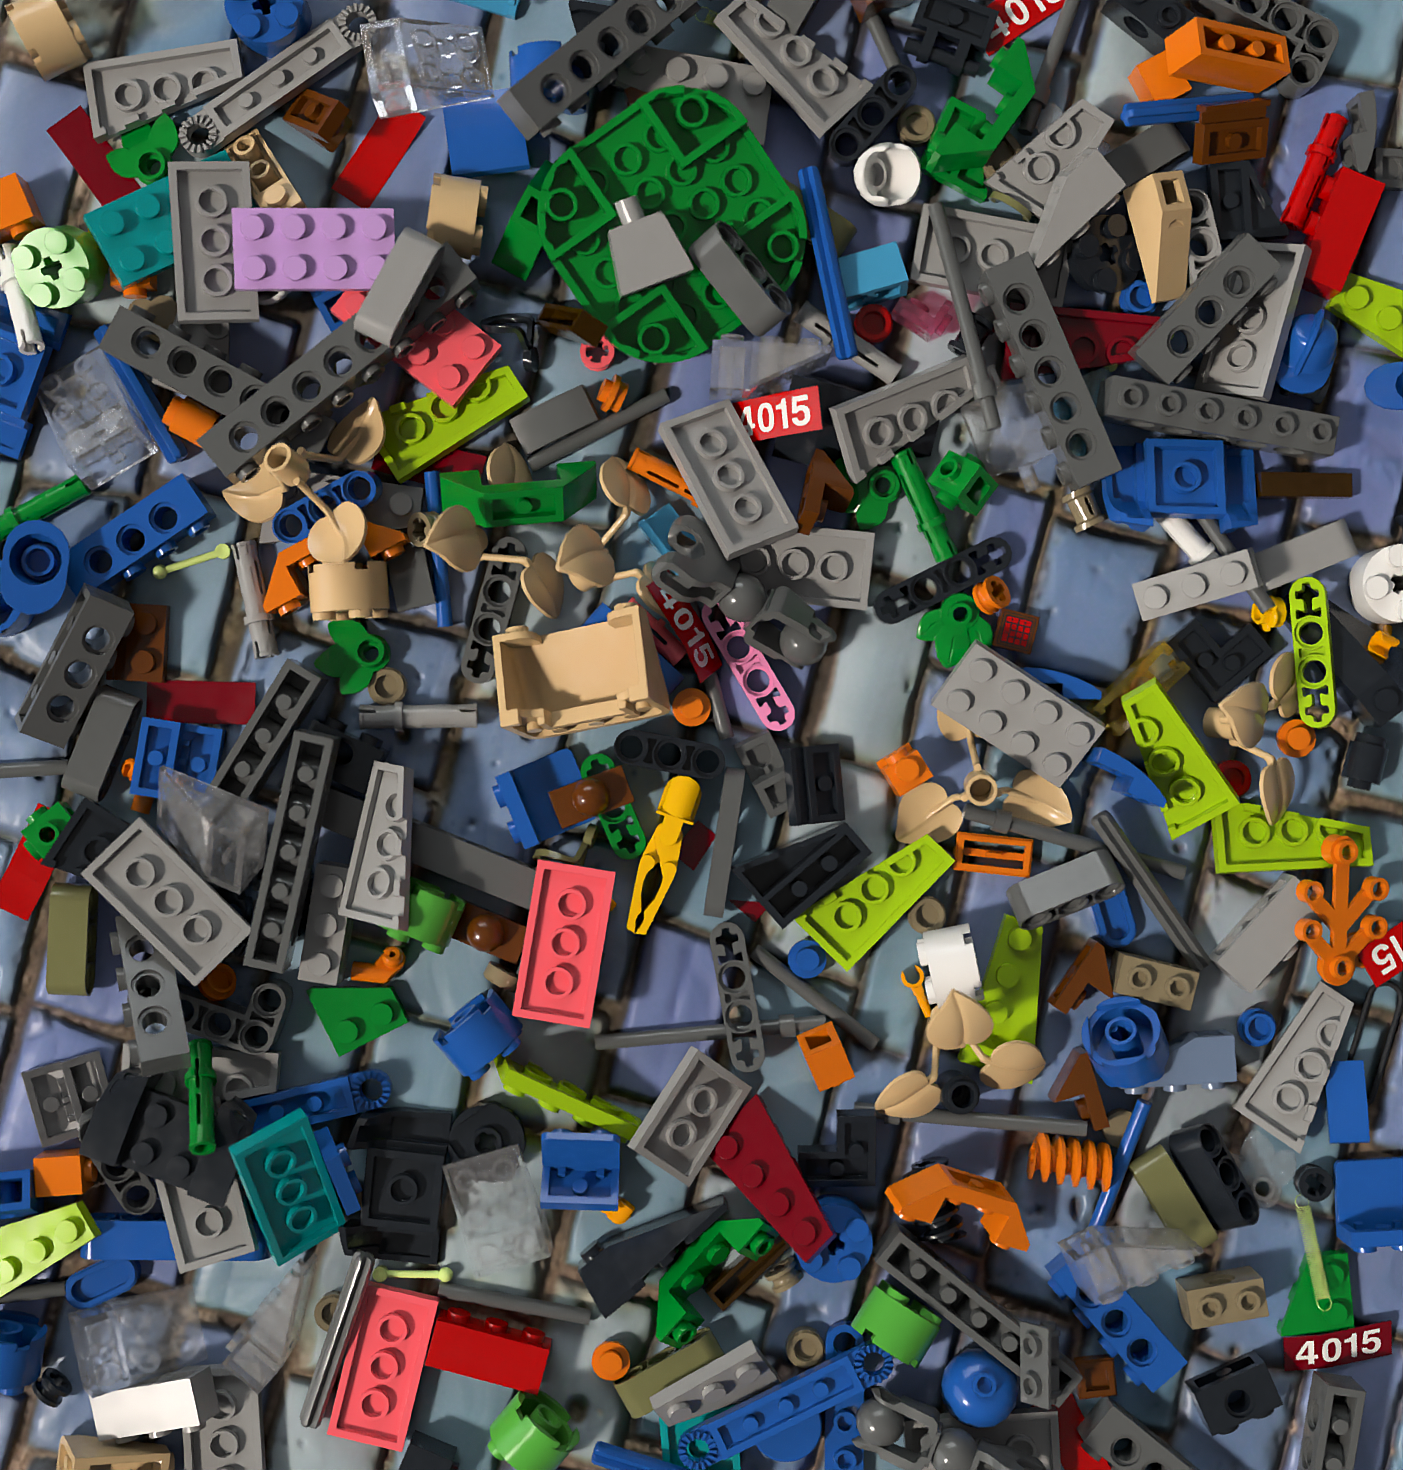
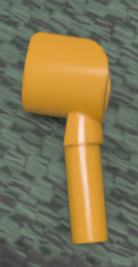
M1384 625L1382 631H1377L1371 637L1368 644L1370 652L1384 659L1389 657L1388 652L1391 646L1397 647L1400 644V640L1392 636L1393 628L1391 625Z
M915 965V969L919 973L917 983H908L903 971L900 978L904 986L911 988L925 1018H928L932 1009L922 986L924 973L920 967Z
M619 1197L618 1211L601 1212L606 1214L613 1223L623 1224L630 1218L635 1210V1206L626 1199Z

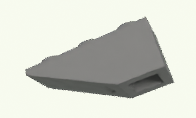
M1084 149L1055 177L1027 251L1035 268L1040 266L1045 268L1053 263L1060 256L1061 251L1059 248L1066 241L1079 238L1088 230L1091 225L1088 221L1098 211L1103 213L1109 210L1120 199L1118 193L1126 184L1098 149Z

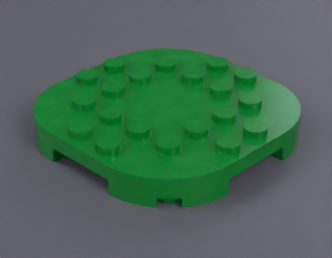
M674 85L656 89L638 98L631 106L578 144L566 150L550 168L539 195L537 225L542 246L549 260L582 308L608 326L603 337L622 353L645 362L672 363L690 359L703 353L743 324L696 266L689 254L690 245L717 221L721 220L728 223L737 232L784 293L794 282L803 263L807 226L804 211L794 190H790L747 125L748 120L726 98L710 90L705 91L698 88L685 87V85ZM637 195L645 217L662 211L694 269L689 274L620 299L607 234L609 230L622 226L615 203Z

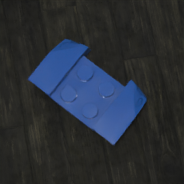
M0 291V454L21 461L33 424L27 422L52 350L60 352L72 315L52 308L38 307L34 304L45 348L40 352L37 344H35L38 354L24 355L18 349V341L6 294Z
M1146 438L1143 443H1135L1134 446H1112L1122 470L1101 479L1102 496L1109 520L1117 524L1124 523L1130 529L1145 532L1149 527H1153V518L1218 519L1221 534L1234 532L1243 527L1258 525L1253 449H1227V445H1223V440Z

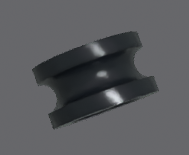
M1316 1164L1300 1166L1293 1176V1184L1296 1191L1312 1202L1325 1200L1333 1189L1331 1175ZM1316 1173H1319L1317 1180L1321 1183L1320 1187L1317 1190L1311 1187L1310 1192H1308L1309 1185L1305 1182L1306 1178L1309 1175L1315 1178Z
M47 1368L42 1373V1378H38L32 1383V1389L39 1400L47 1406L55 1408L62 1403V1397H67L72 1392V1385L60 1371L54 1368Z

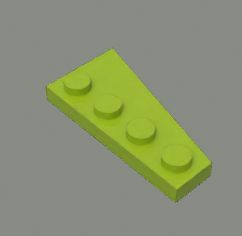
M83 1200L0 1227V1298L102 1234Z

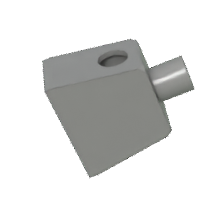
M637 195L615 203L622 226L609 230L607 235L620 299L693 271L694 268L662 211L645 217Z

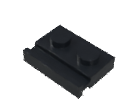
M839 743L782 749L789 826L846 820Z

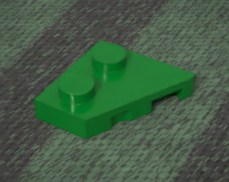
M951 96L943 108L919 161L921 171L926 176L966 197L982 203L987 197V188H984L983 167L930 173L925 169L932 156L927 149L940 131L947 134L954 123L957 122L976 136L986 122L985 113Z
M313 986L306 990L339 1057L410 1021L393 986Z
M1345 1250L1319 1251L1321 1252L1319 1254H1322L1320 1255L1322 1256L1320 1260H1323L1321 1264H1324L1322 1268H1325L1322 1270L1326 1272L1323 1273L1326 1274L1324 1278H1327L1325 1282H1328L1325 1284L1329 1286L1326 1288L1330 1290L1327 1291L1330 1292L1328 1296H1331L1324 1299L1315 1298L1318 1297L1315 1296L1318 1294H1314L1317 1293L1314 1292L1317 1290H1313L1316 1289L1313 1288L1316 1286H1312L1315 1285L1312 1284L1315 1283L1312 1282L1315 1280H1311L1314 1279L1311 1278L1314 1276H1310L1313 1275L1310 1274L1313 1272H1309L1312 1271L1309 1270L1312 1268H1308L1312 1266H1308L1311 1265L1308 1264L1311 1262H1307L1311 1260L1306 1258L1310 1257L1306 1256L1309 1254H1304L1298 1269L1299 1277L1293 1283L1288 1295L1290 1303L1283 1321L1279 1320L1276 1326L1277 1332L1281 1337L1355 1328L1348 1253Z

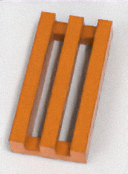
M962 831L955 833L956 842L953 851L955 862L952 864L953 870L1030 878L1034 839ZM964 841L1024 846V853L964 847ZM963 855L1023 861L1022 868L964 863L962 860Z

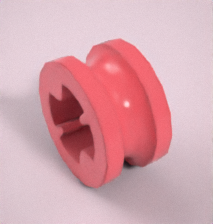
M602 337L599 343L603 344V350L608 349L609 353L608 356H602L599 363L592 362L593 357H587L586 355L587 350H593L594 347L581 344V360L585 367L591 371H605L614 362V346L604 337Z

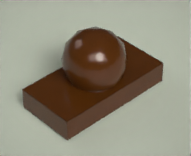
M622 765L548 792L561 829L635 802Z
M466 901L467 904L452 938L470 945L478 951L489 953L515 965L519 964L522 957L527 925Z

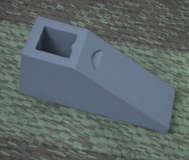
M1224 1029L1185 1032L1168 1042L1169 1058L1162 1078L1140 1087L1120 1089H1125L1126 1094L1148 1093V1087H1163V1091L1167 1092L1187 1090L1186 1085L1201 1084L1203 1089L1225 1088V1082H1237L1234 1035Z

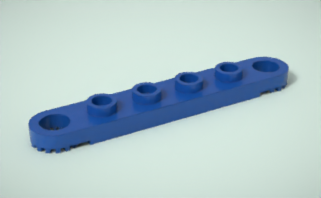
M367 1069L241 1100L258 1114L251 1133L252 1135L299 1108L307 1115L310 1125L380 1108L389 1100L393 1087L390 1077L384 1071ZM373 1078L380 1082L383 1087L382 1096L378 1099L367 1098L362 1092V1084L365 1080Z
M842 1320L835 1322L828 1328L825 1334L824 1362L843 1353L833 1344L838 1334L843 1332L852 1334L855 1337L852 1348L864 1342L863 1336L851 1326V1321ZM864 1392L824 1411V1470H864V1449L856 1447L852 1442L853 1438L860 1435L856 1425V1416L860 1406L864 1403Z
M872 1340L863 1342L687 1429L681 1435L678 1442L679 1458L683 1465H686L690 1470H705L707 1467L723 1459L726 1460L886 1380L892 1373L894 1364L892 1355L872 1343ZM878 1352V1354L884 1357V1364L879 1370L868 1371L862 1366L864 1356H867V1353ZM697 1438V1440L705 1441L709 1447L706 1455L699 1458L692 1457L686 1450L691 1440L694 1441Z

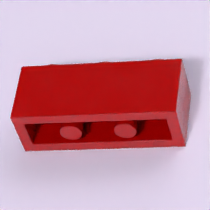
M1342 166L1332 176L1326 175L1317 194V197L1321 199L1316 212H1310L1302 230V233L1306 234L1303 244L1307 245L1312 252L1301 289L1327 300H1330L1342 291L1386 186L1385 183L1345 166Z
M461 1308L441 1309L435 1324L425 1365L538 1395L552 1338L546 1337L543 1331L536 1328L525 1327L523 1330L508 1327V1323L499 1318L488 1317L486 1320L471 1317L470 1312Z

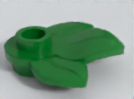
M164 113L154 122L152 127L145 124L121 134L123 148L115 149L106 155L108 163L118 175L124 178H139L141 182L149 185L168 176V162H173L172 156L179 145L177 127L171 117ZM160 162L161 168L159 172L152 174V165Z
M843 456L835 461L836 467L854 489V495L844 513H856V520L860 530H867L878 526L886 518L889 503L895 501L902 491V485L895 469L889 466H875L866 473L867 477L855 484L849 481ZM884 477L889 481V488L886 492L880 493L877 491L875 484L879 478Z
M958 592L947 597L942 602L940 608L926 612L920 619L917 627V639L935 641L937 658L945 668L957 665L975 639L992 648L993 632L991 626L984 618L979 616V608L974 602L973 597L966 593ZM958 607L967 609L965 617L961 619L953 616L954 610Z
M332 621L328 623V630L335 644L325 650L315 660L314 665L325 675L340 678V691L343 695L359 693L369 686L374 673L388 665L391 659L390 646L381 636L368 634L362 624L357 621ZM377 649L379 651L378 657L372 661L367 660V651Z

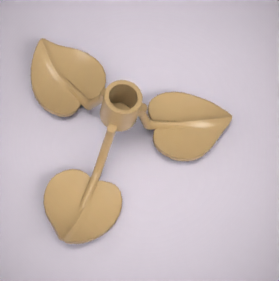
M374 397L369 398L351 411L334 428L327 445L328 451L333 456L309 452L303 447H299L297 451H294L285 443L275 444L266 452L264 463L259 465L261 469L258 474L247 482L242 483L239 481L237 484L222 491L223 497L229 506L241 517L250 522L265 523L274 519L275 515L284 508V493L289 491L290 486L299 487L326 515V517L315 522L309 532L307 544L311 555L319 562L329 565L344 564L350 561L359 552L367 534L366 516L356 504L350 501L341 503L332 512L329 506L305 484L310 477L309 463L306 459L338 465L342 464L346 459L352 465H362L371 460L381 450L386 438V426L379 402Z
M505 442L491 452L486 467L490 485L532 482V476L526 461L511 444ZM461 505L447 508L437 518L425 539L424 548L439 555L454 569L465 573L475 570L480 561L483 560L520 563L524 565L525 569L521 572L520 582L525 595L546 617L550 619L558 618L564 597V581L562 572L556 571L557 563L550 555L540 552L534 554L532 560L525 556L484 553L488 545L487 535L482 528H479L480 525L475 523L472 513Z
M612 456L602 464L599 479L602 490L609 500L615 505L623 507L622 514L602 538L594 529L587 525L579 524L571 528L562 541L557 558L556 571L567 573L573 585L583 592H587L595 586L606 587L615 580L636 577L638 578L636 591L640 598L650 609L666 618L646 587L653 581L651 574L655 562L650 561L643 566V571L636 568L615 573L614 560L608 553V550L603 548L629 518L631 511L639 516H643L649 511L651 504L650 492L643 477L631 470H627L626 468L629 463Z
M1294 651L1281 654L1271 668L1269 689L1273 699L1270 702L1264 684L1261 682H1250L1227 696L1218 704L1219 707H1209L1203 718V730L1207 737L1229 739L1230 746L1240 747L1263 758L1267 762V766L1262 769L1260 774L1259 790L1268 824L1271 826L1279 821L1292 800L1295 789V775L1292 764L1287 758L1280 757L1276 760L1272 754L1255 746L1262 738L1267 711L1278 707L1280 716L1289 718L1299 708Z
M937 709V723L946 739L959 741L967 737L973 771L968 773L964 779L965 791L963 793H956L947 797V793L941 785L934 782H924L904 794L898 807L895 837L896 840L907 844H912L926 834L936 843L945 841L960 829L963 822L962 812L953 802L960 800L966 802L970 800L975 805L985 806L992 803L996 797H1000L1002 794H1008L1003 802L1002 809L1012 812L1013 817L1052 828L1070 823L1072 821V812L1063 789L1056 787L1030 769L1021 770L1015 775L1012 788L1007 786L997 788L993 776L988 771L981 769L974 737H981Z
M951 989L941 1008L939 1009L937 1005L932 1009L930 1013L931 1020L926 1028L927 1039L933 1045L929 1076L927 1077L918 1070L906 1072L898 1076L881 1092L874 1107L875 1111L877 1110L881 1114L899 1118L920 1117L932 1111L940 1102L941 1088L934 1083L938 1079L940 1049L964 1048L966 1044H969L979 1060L986 1064L979 1072L980 1080L991 1088L1001 1090L1017 1088L1030 1082L1044 1069L1046 1061L1035 1045L1022 1040H1012L999 1045L993 1050L991 1057L984 1054L978 1043L985 1041L993 1031L994 1023L991 1015L979 1002L956 989Z

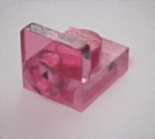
M901 296L892 310L891 316L893 320L928 342L933 333L941 337L953 316L947 312L953 303L946 299L936 316L933 317L928 314L930 309L921 301L912 297L908 301Z

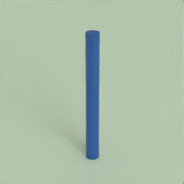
M424 472L427 512L435 511L441 515L443 511L440 472ZM431 551L434 591L437 599L438 627L453 626L448 563Z
M1138 1098L1113 1161L1110 1188L1105 1193L1101 1192L1084 1235V1239L1092 1244L1099 1243L1151 1110L1152 1103L1145 1099Z

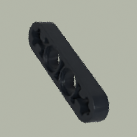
M988 538L881 592L873 601V614L883 624L892 625L901 622L946 599L950 595L958 593L1006 568L1012 558L1011 547L1002 538ZM988 545H991L993 549L1000 548L1003 552V555L998 558L1000 564L996 566L993 561H989L979 566L984 572L979 576L976 563L968 554L974 552L976 560L988 553ZM957 561L965 563L970 571L967 581L961 584L952 581L948 574L950 565ZM920 579H928L935 586V594L928 601L918 599L914 593V586ZM906 587L908 599L916 606L915 609L909 610V605L906 603L896 609L898 616L895 618L890 613L883 615L880 610L885 605L883 598L888 596L891 601H895L904 596L899 589Z

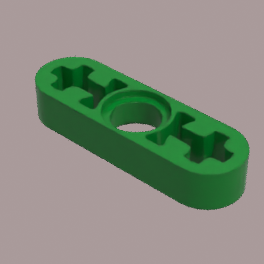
M602 753L592 754L583 761L581 776L582 779L589 777L588 771L593 768L591 763L593 760H598L601 765L607 763L609 769L616 767V765L608 755ZM632 803L625 805L624 812L618 817H609L605 813L598 815L611 847L617 856L629 860L637 858L642 854L646 846V836ZM628 816H631L633 824H626V828L631 836L637 834L640 841L635 843L636 850L629 852L627 847L620 849L618 842L623 839L622 833L619 828L612 832L609 824L620 823Z

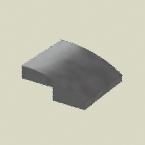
M99 1050L21 1072L42 1148L78 1137V1120L81 1114L87 1109L96 1107L97 1102L109 1085Z

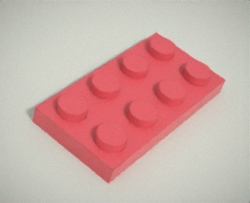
M430 289L426 292L425 297L428 299L437 300L440 298ZM345 291L330 309L331 313L344 323L359 311L369 291ZM456 309L446 316L447 321L439 330L432 334L426 332L415 341L416 346L409 354L400 359L397 357L392 359L394 363L453 409L457 407L502 351V346ZM413 313L408 323L413 320L415 313ZM370 337L366 339L375 348L382 344Z
M538 859L512 1016L590 1029L616 875L615 871Z
M373 1281L368 1282L350 1336L327 1435L399 1452L403 1451L440 1297Z

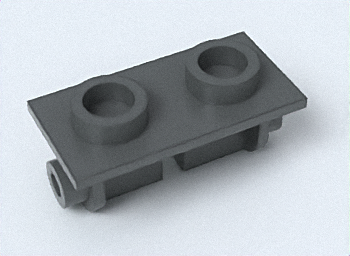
M1020 1321V1401L1047 1410L1051 1409V1405L1057 1404V1397L1061 1396V1391L1059 1390V1366L1051 1365V1359L1059 1358L1060 1330L1056 1329V1322L1041 1321L1040 1325Z

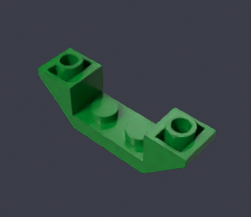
M1019 36L1009 49L1002 46L989 65L994 69V72L987 84L1004 96L994 111L999 117L994 124L987 120L976 136L957 122L954 123L947 134L940 131L927 149L932 156L925 169L930 173L984 167L1028 106L1036 90L1025 41Z
M595 461L558 463L557 480L483 486L479 470L439 473L442 511L454 505L464 506L472 513L475 523L485 528L565 521L597 498Z
M760 1218L715 1221L690 1244L659 1280L656 1337L660 1342L680 1349L695 1337L698 1327L705 1319L687 1298L702 1287L706 1276L716 1265L722 1263L728 1257L732 1247L739 1254L754 1261L767 1254L773 1247L774 1240L780 1235L770 1223Z

